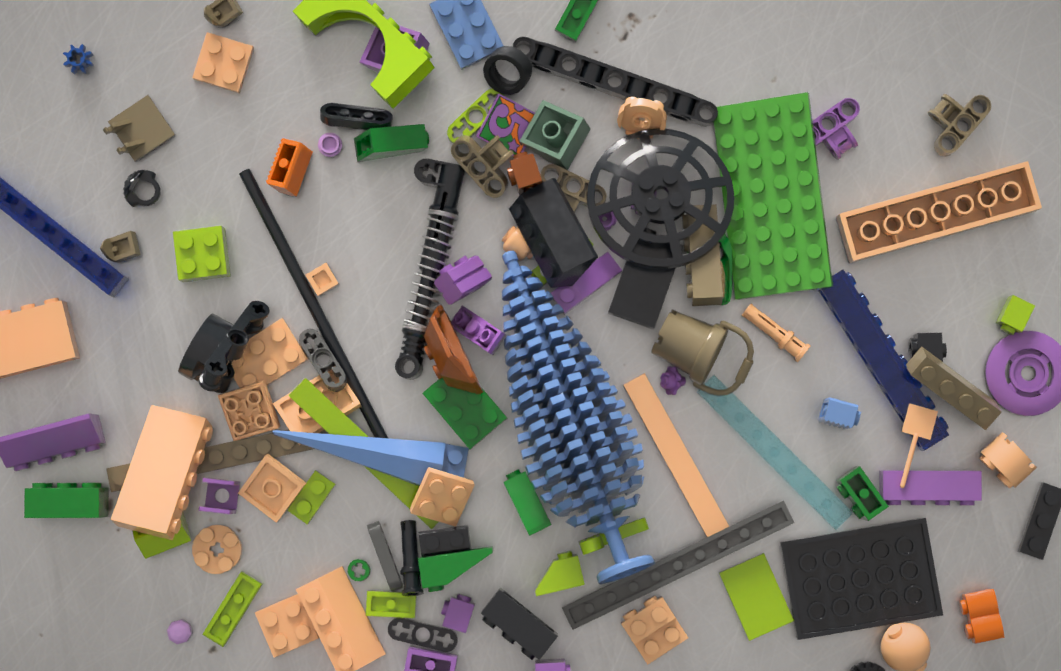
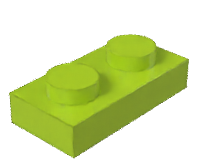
M315 470L287 511L304 523L309 524L336 484Z
M367 591L366 616L415 618L416 596H402V592Z

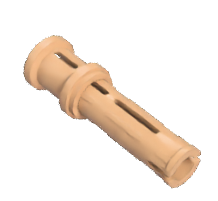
M752 303L741 315L775 340L780 350L784 349L794 356L797 363L811 346L809 343L805 344L795 337L793 331L788 330L787 332L771 318L753 306Z

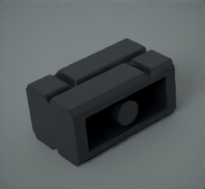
M468 525L418 532L422 557L471 550Z

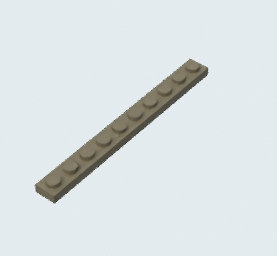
M326 430L320 432V434H329ZM273 433L205 447L204 460L202 464L198 465L196 473L201 474L261 461L266 454L275 458L313 450L314 448L302 444L299 445L296 442L273 435ZM131 463L106 468L111 492L121 491Z

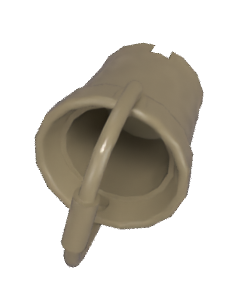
M673 309L668 314L658 333V343H654L651 351L652 354L690 375V379L694 381V387L716 396L728 395L736 391L741 383L745 382L754 362L752 360L754 354L752 341L747 333L739 327L726 321L712 325ZM731 330L745 341L748 350L747 358H744L735 378L736 381L731 387L721 390L710 388L703 383L720 353L728 331Z

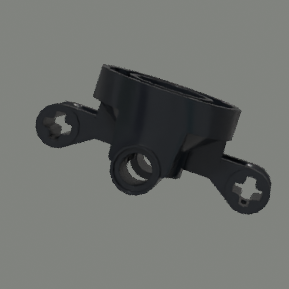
M252 301L235 324L213 313L210 314L187 348L178 369L179 374L191 381L193 379L198 381L204 390L225 393L235 374L231 365L232 362L242 357L249 341L248 335L262 331L264 326L263 320L268 317L270 312L269 307L264 302Z

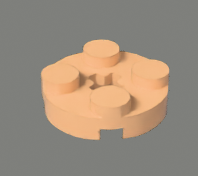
M628 97L619 109L617 123L620 129L622 126L626 130L625 134L627 135L649 129L665 130L667 115L664 111V105L660 101Z
M224 525L209 526L202 529L194 539L192 546L194 561L205 572L222 574L231 570L239 562L242 555V543L231 528ZM216 542H219L220 547L224 548V552L219 553L218 557L214 556V552L211 551V546H215Z

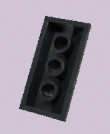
M551 178L522 193L509 208L550 288L573 286L598 258L556 178Z

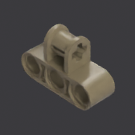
M943 94L941 96L942 100L933 110L930 109L928 111V115L944 129L934 142V149L937 154L945 157L950 156L964 143L990 112L991 101L988 97L977 95L962 107L949 95ZM974 102L982 104L984 108L983 113L975 112L973 109ZM959 120L967 123V131L959 130L957 126ZM946 138L952 142L951 150L943 148L942 139Z
M498 135L482 148L470 136H460L451 147L453 158L486 195L492 198L500 197L508 187V179L499 166L514 154L513 151H508L500 142ZM458 144H466L469 147V153L464 154L460 152ZM474 162H482L485 165V171H477L474 167ZM498 180L502 188L500 190L493 189L490 181Z
M555 164L544 166L541 171L542 183L547 181L545 179L546 172L555 171L558 174L557 182L574 213L579 203L588 207L587 192L589 180ZM570 181H576L580 185V190L572 193L568 191L567 184ZM596 184L595 191L602 195V200L599 203H595L598 206L605 203L607 195L605 189Z

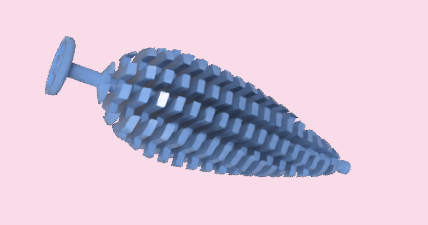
M515 251L505 252L502 258L505 265H507L508 271L503 274V284L512 282L513 284L502 290V300L509 301V304L503 306V316L509 315L514 317V319L503 323V331L507 332L514 329V332L517 334L508 335L504 339V348L509 350V348L517 345L520 348L518 350L513 348L505 355V363L511 367L507 371V380L513 383L509 387V397L512 396V399H517L516 402L511 403L512 413L517 412V415H522L514 419L515 429L522 427L523 431L528 430L517 435L518 444L527 442L528 446H532L521 450L522 460L532 457L533 462L538 461L525 467L527 474L530 475L537 472L538 476H544L531 481L534 490L543 487L544 491L550 490V492L540 495V498L544 503L549 502L550 505L557 504L550 511L558 517L568 516L570 512L578 510L579 513L587 511L584 515L578 517L574 515L566 521L567 524L574 528L583 524L589 526L600 521V525L591 528L588 532L605 534L615 565L597 574L599 584L613 582L636 574L653 566L655 561L651 555L629 558L618 528L630 516L616 519L614 517L620 515L623 510L634 508L640 498V494H635L633 498L625 500L624 496L615 499L618 495L625 493L627 496L635 492L643 484L644 476H634V474L644 468V460L638 461L637 458H630L642 453V444L633 445L632 441L625 442L637 438V430L634 428L628 431L627 426H623L632 422L630 413L622 416L621 411L618 410L626 407L622 399L616 401L615 396L609 397L617 394L618 391L615 385L610 386L609 382H604L609 380L610 376L607 371L597 368L601 366V362L596 356L589 355L592 350L587 342H580L583 336L579 330L573 328L572 332L563 333L562 330L566 329L567 331L574 325L568 316L557 319L555 316L563 313V308L559 304L553 306L550 303L545 304V302L553 300L552 294L549 291H538L543 286L538 277L526 278L532 274V271L527 266H519V259ZM578 343V346H577V347H574V348H571V349H570L569 344L571 345V347H573L574 345H576V344ZM629 478V480H628L627 482L622 483V484L620 483V482H622V481H624V480H626V479ZM571 495L570 498L563 501L564 497Z

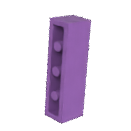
M879 471V493L886 500L887 505H901V500H911V505H926L925 500H935V505H950V500H960V505H975V501H982V471H909L904 488L900 487L904 471Z

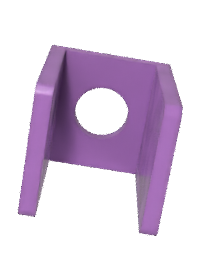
M203 478L202 482H208L205 506H199V511L236 514L240 481ZM221 488L229 492V499L225 503H220L215 498L217 490Z

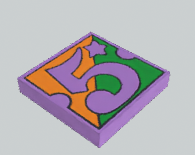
M498 93L476 137L488 143L498 135L500 142L508 151L512 150L514 153L512 156L523 152L526 147L519 141L535 112Z

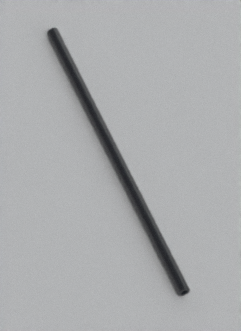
M246 169L242 171L239 175L323 339L343 369L348 385L361 403L362 407L359 409L374 438H388L251 170Z

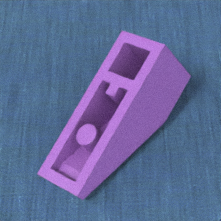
M606 252L592 263L573 286L558 287L551 292L553 300L563 308L565 315L621 273L622 269L609 252Z

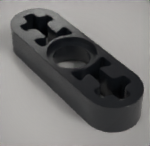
M400 617L393 619L388 625L389 636L397 641L444 652L452 651L458 643L457 634L451 629ZM398 622L403 623V628L410 629V624L415 625L412 630V639L407 638L409 633L401 632L400 636L395 635L396 631L392 629V626H396ZM422 627L430 632V638L425 642H421L416 638V631ZM434 630L439 631L437 634L439 637H444L446 633L450 634V639L454 640V643H449L448 647H444L442 641L436 640V645L431 644L434 638Z

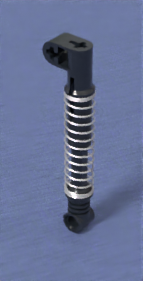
M433 159L419 160L414 167L415 177L422 184L436 188L434 202L429 206L428 210L430 217H427L429 224L425 226L427 233L426 236H422L425 238L424 245H420L423 247L422 254H418L421 260L420 263L416 264L422 273H414L420 276L421 280L420 283L412 282V284L419 286L418 292L410 291L411 294L417 295L416 301H408V303L414 304L415 307L414 310H406L407 313L413 314L412 320L404 319V322H407L402 326L403 338H406V341L402 342L405 346H401V350L404 351L403 353L400 352L399 358L395 363L397 374L408 380L417 379L423 372V357H421V354L424 355L425 353L422 351V348L424 349L426 346L423 345L426 343L424 334L429 323L427 320H430L428 316L435 311V309L430 307L431 305L439 304L437 300L433 299V296L441 295V292L435 289L434 280L440 276L438 275L439 271L447 266L445 259L450 257L447 254V250L452 248L449 245V240L454 239L451 231L456 230L453 222L458 220L457 204L465 173L461 165ZM439 166L441 167L438 183H436V177L433 174H428L427 178L423 174V171H428L429 168L434 173H438ZM413 361L415 365L414 370L406 374L404 371L405 363Z

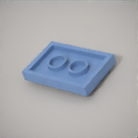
M436 0L429 4L461 70L489 57L497 48L504 46L481 0Z

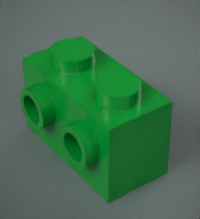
M855 466L836 480L839 484L836 487L844 499L847 497L853 504L851 509L858 519L863 518L869 521L889 507L860 466Z

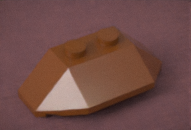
M441 304L435 309L425 331L424 338L427 346L424 347L428 358L430 360L434 359L436 363L432 367L438 379L443 378L450 387L481 394L483 393L482 388L449 316Z

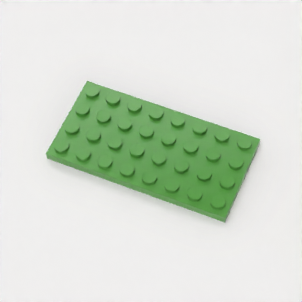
M805 92L717 107L718 114L714 121L717 152L728 169L734 189V209L727 228V234L732 248V275L735 299L740 300L833 287L809 93ZM724 186L722 187L724 210H726L727 189Z

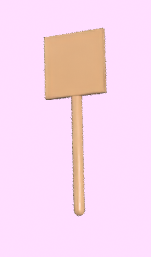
M910 403L902 432L914 436L900 483L901 488L905 487L918 437L931 440L938 411Z

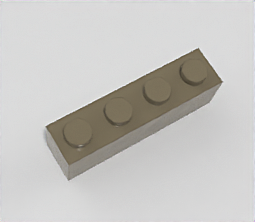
M717 204L711 205L709 216L718 222ZM693 205L701 211L704 205ZM687 213L683 214L682 228H688L696 219ZM702 224L695 233L683 239L684 252L691 253L698 249L715 232ZM718 243L705 256L685 265V274L690 275L691 282L686 284L687 298H692V306L722 305L723 290L720 247Z
M922 346L906 364L911 376L984 430H987L1002 413L995 400Z

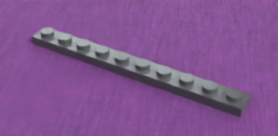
M781 501L655 562L653 566L622 578L562 607L572 630L767 537L793 524L794 521L785 502Z

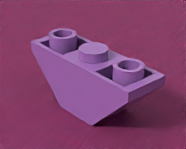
M463 305L451 321L456 331L491 355H494L507 336Z

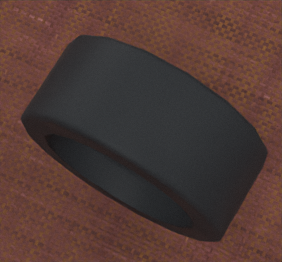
M502 46L497 48L485 61L483 67L484 78L493 90L501 94L513 95L519 93L530 80L532 65L528 57L521 50L512 46ZM498 60H506L512 63L517 68L520 79L511 81L499 74L496 62Z

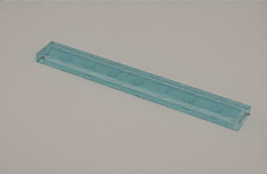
M715 375L704 384L717 390L727 389ZM700 389L697 391L835 530L853 514L733 393L716 396Z

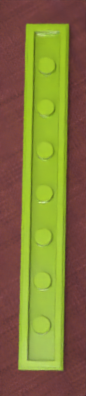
M304 378L288 395L329 434L368 437L307 378ZM365 467L410 509L419 486ZM418 516L430 529H433L438 521Z

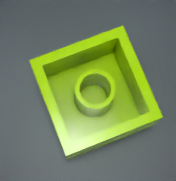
M223 226L173 232L179 281L191 282L231 277L226 229Z

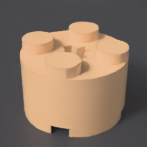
M1002 432L981 451L982 456L979 459L992 471L996 469L999 472L996 477L1009 489L1012 486L1016 488L1037 467L1031 463L1032 461L1013 441L1004 440L1008 436Z

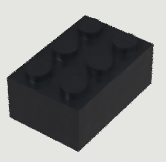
M501 587L481 611V614L484 615L482 620L493 629L495 626L499 627L503 631L502 636L511 644H514L515 641L522 646L521 652L531 660L534 657L540 660L558 637L556 631Z

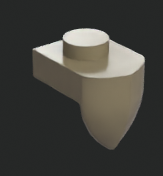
M215 0L210 5L204 7L205 19L218 27H225L243 13L236 0Z
M133 231L107 238L100 247V250L107 259L117 263L141 255L136 232Z

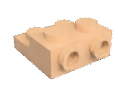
M654 595L643 603L645 607L638 612L633 609L622 616L624 621L621 622V625L647 665L688 639L687 634L662 596L657 598Z

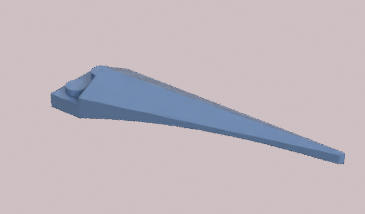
M272 431L273 435L332 454L420 486L428 467L464 478L469 448L442 442Z

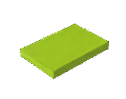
M764 553L719 572L749 641L794 621Z

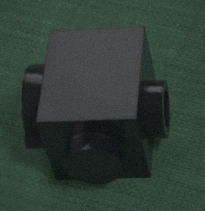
M917 333L913 335L914 338L909 339L910 359L921 346L942 362L943 358H946L947 347L946 343H942V333Z

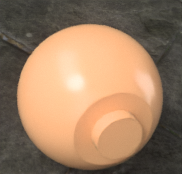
M898 623L890 626L881 640V654L885 662L896 671H924L926 669L931 650L927 634L920 627L911 623Z

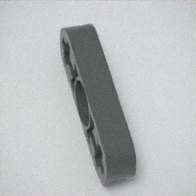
M315 329L304 330L299 336V343L326 387L333 392L341 391L347 384V378L343 369L320 333ZM308 337L314 339V342L318 348L315 351L312 348L311 344L307 343ZM320 355H328L330 360L326 365L321 366L316 363ZM331 369L335 376L339 377L340 382L337 384L332 381L328 373Z
M377 521L367 525L391 592L403 588L380 522Z

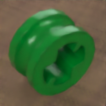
M357 559L349 564L347 572L352 580L361 582L369 577L371 569L366 561ZM358 563L363 564L362 569L366 570L364 575L360 574V578L355 577L356 572L352 571L354 565L358 567Z

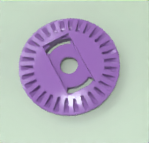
M1036 331L1015 332L1014 335L1010 334L1000 340L991 350L985 368L986 384L994 400L1009 412L1023 416L1043 414L1056 407L1061 402L1060 344L1048 335ZM1008 360L1011 361L1008 371L1010 383H1007L1005 377V368ZM1048 363H1050L1052 368L1051 383L1049 387L1046 385L1049 377V369L1047 366ZM1025 366L1034 368L1036 373L1034 379L1030 381L1023 379L1021 371Z

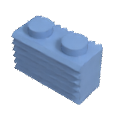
M826 398L823 400L818 421L829 424V426L833 425L834 427L838 426V428L850 429L854 425H858L861 412L857 411L858 405L834 398Z

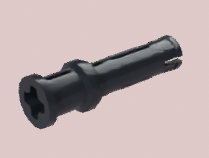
M405 520L400 522L403 567L400 570V574L403 575L404 584L402 596H419L424 594V590L421 588L418 564L416 521Z

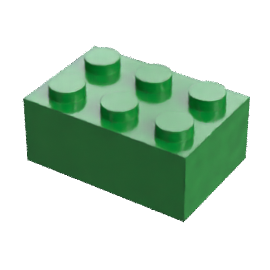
M443 378L438 379L422 394L470 450L508 419L483 388V393L475 394L450 387Z
M32 483V488H25L24 518H102L109 515V488H102V483H82V488H77V483H57V488H53V483Z

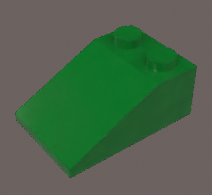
M493 546L418 558L422 588H428V592L443 590L444 585L449 584L493 553Z

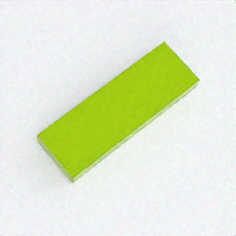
M241 571L202 635L224 647L261 588L262 583Z

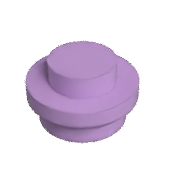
M335 133L322 135L318 141L319 151L326 157L338 155L342 150L340 137Z

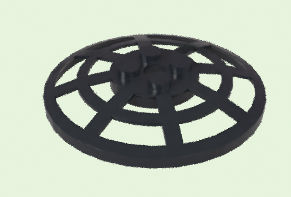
M649 129L622 138L604 152L591 173L587 192V206L594 230L601 241L612 252L638 266L652 269H670L693 263L716 247L725 235L731 221L734 209V189L727 167L710 146L685 132L672 129ZM659 134L683 138L689 142L683 151L668 146L653 147L649 136ZM640 139L643 149L631 154L620 165L607 161L610 155L620 146L631 140ZM698 146L714 159L723 177L709 178L704 167L692 157ZM655 153H667L676 155L678 158L672 167L658 165ZM643 156L646 157L649 168L643 170L639 175L626 169L635 160ZM689 162L702 179L688 182L681 173V170ZM603 169L614 174L610 184V202L596 206L595 185L598 174ZM620 178L632 182L631 195L617 199V187ZM726 186L727 206L724 218L720 224L709 216L713 200L712 188ZM663 189L668 193V197L663 200L657 199L654 192ZM705 189V203L702 211L690 204L691 191ZM634 206L636 212L641 216L635 227L624 217L620 210L621 208ZM613 211L619 224L630 233L624 246L618 244L607 233L599 219L600 215ZM684 213L696 219L688 228L677 233L674 221L679 219ZM649 222L665 224L667 235H653L644 232ZM702 224L715 232L704 245L691 253L682 255L679 241L695 233ZM639 239L657 244L669 243L673 258H649L632 251Z

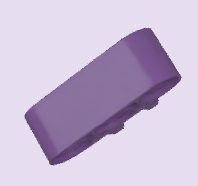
M845 98L813 120L815 145L817 146L823 142L837 160L841 158V154L852 147L856 148L858 146L856 139L846 126L859 114L860 106L855 99ZM843 105H849L853 109L852 116H846L842 113ZM830 119L833 122V129L827 130L823 128L822 120Z

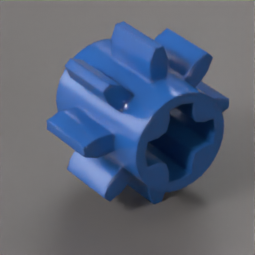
M71 44V50L68 53L63 52L67 57V61L63 65L65 67L72 66L71 72L73 74H76L78 70L86 74V68L94 66L89 59L93 56V53L91 51L84 53L86 46L83 44L79 48H75ZM77 55L81 56V62L79 64L75 62L77 60Z

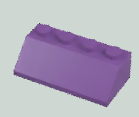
M89 413L0 437V457L6 468H14V471H20L29 468L28 464L37 461L38 465L53 462L52 457L61 455L62 459L76 456L77 450L85 449V452L100 449V444L106 443L99 415Z

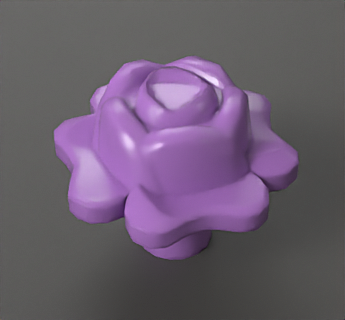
M668 366L666 372L660 377L661 387L666 390L667 395H676L677 390L686 383L685 377L681 376L675 366Z

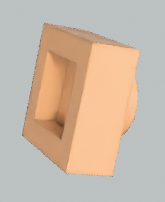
M327 263L305 275L317 296L339 285Z

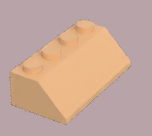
M343 566L296 589L336 671H356L386 654Z

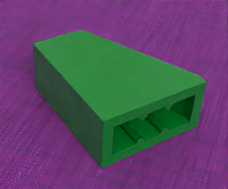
M425 124L368 129L354 138L357 162L419 153L427 149L429 134L425 130Z
M518 469L506 475L508 480L503 483L529 536L551 526L552 524L526 471L521 473Z

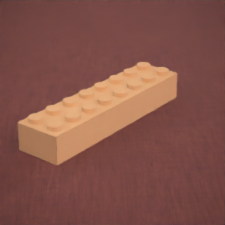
M1027 161L840 213L836 216V220L850 264L1036 212L1042 206L1029 162Z

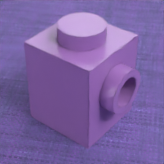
M457 594V597L452 596L450 601L445 600L441 612L442 615H445L442 626L466 633L475 603L471 602V597Z

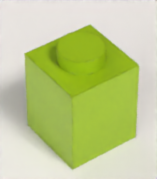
M1011 295L1007 298L996 323L1001 325L1000 329L1008 334L1021 333L1035 305L1015 295Z

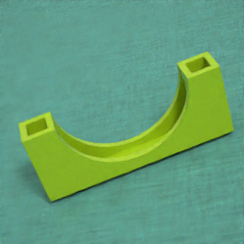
M303 0L293 10V13L315 36L326 27L347 20L367 22L382 32L385 40V58L379 74L370 85L392 109L435 68L430 61L432 58L430 53L423 47L418 49L414 45L416 41L407 32L402 34L399 31L400 26L391 17L387 20L383 16L385 14L384 11L376 3L371 5L367 2L368 0Z

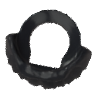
M149 170L134 171L124 182V198L132 207L137 205L150 206L159 200L161 188L155 181L156 174ZM139 180L149 182L154 186L155 193L151 199L141 200L132 192Z

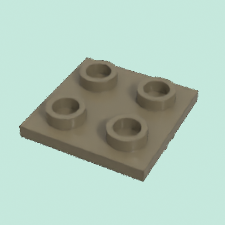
M149 95L109 120L110 127L103 129L106 135L116 133L124 146L122 148L118 147L116 150L118 154L129 153L135 162L175 136Z

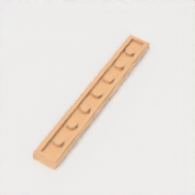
M645 373L624 384L623 386L705 535L709 537L728 528L729 525Z

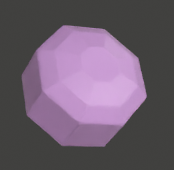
M183 619L171 622L167 629L169 640L176 644L187 642L192 635L191 625Z

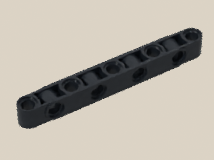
M519 37L513 43L515 48L522 44L529 46L530 51L525 55L531 62L532 67L625 101L628 97L655 101L654 95L659 92L663 93L667 97V101L663 103L666 115L700 126H710L717 117L718 110L715 104L688 92L528 37ZM570 60L575 63L576 67L572 71H566L562 64ZM613 76L618 77L621 80V85L612 87L609 85L608 79ZM709 109L712 112V118L708 120L703 119L700 116V110Z

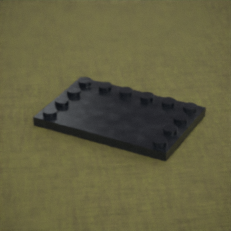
M926 518L780 542L797 640L943 615Z

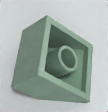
M542 100L519 142L546 161L568 170L591 128L583 117Z

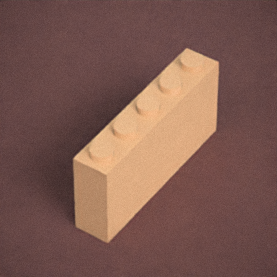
M51 298L44 301L45 305L35 307V304L24 305L20 307L21 311L14 313L11 310L0 311V379L80 359L67 302L59 301V298Z
M151 405L111 518L118 527L173 540L174 535L179 532L181 527L180 518L182 512L188 507V495L191 487H194L196 483L198 465L202 464L204 460L206 442H209L212 437V425L206 418Z

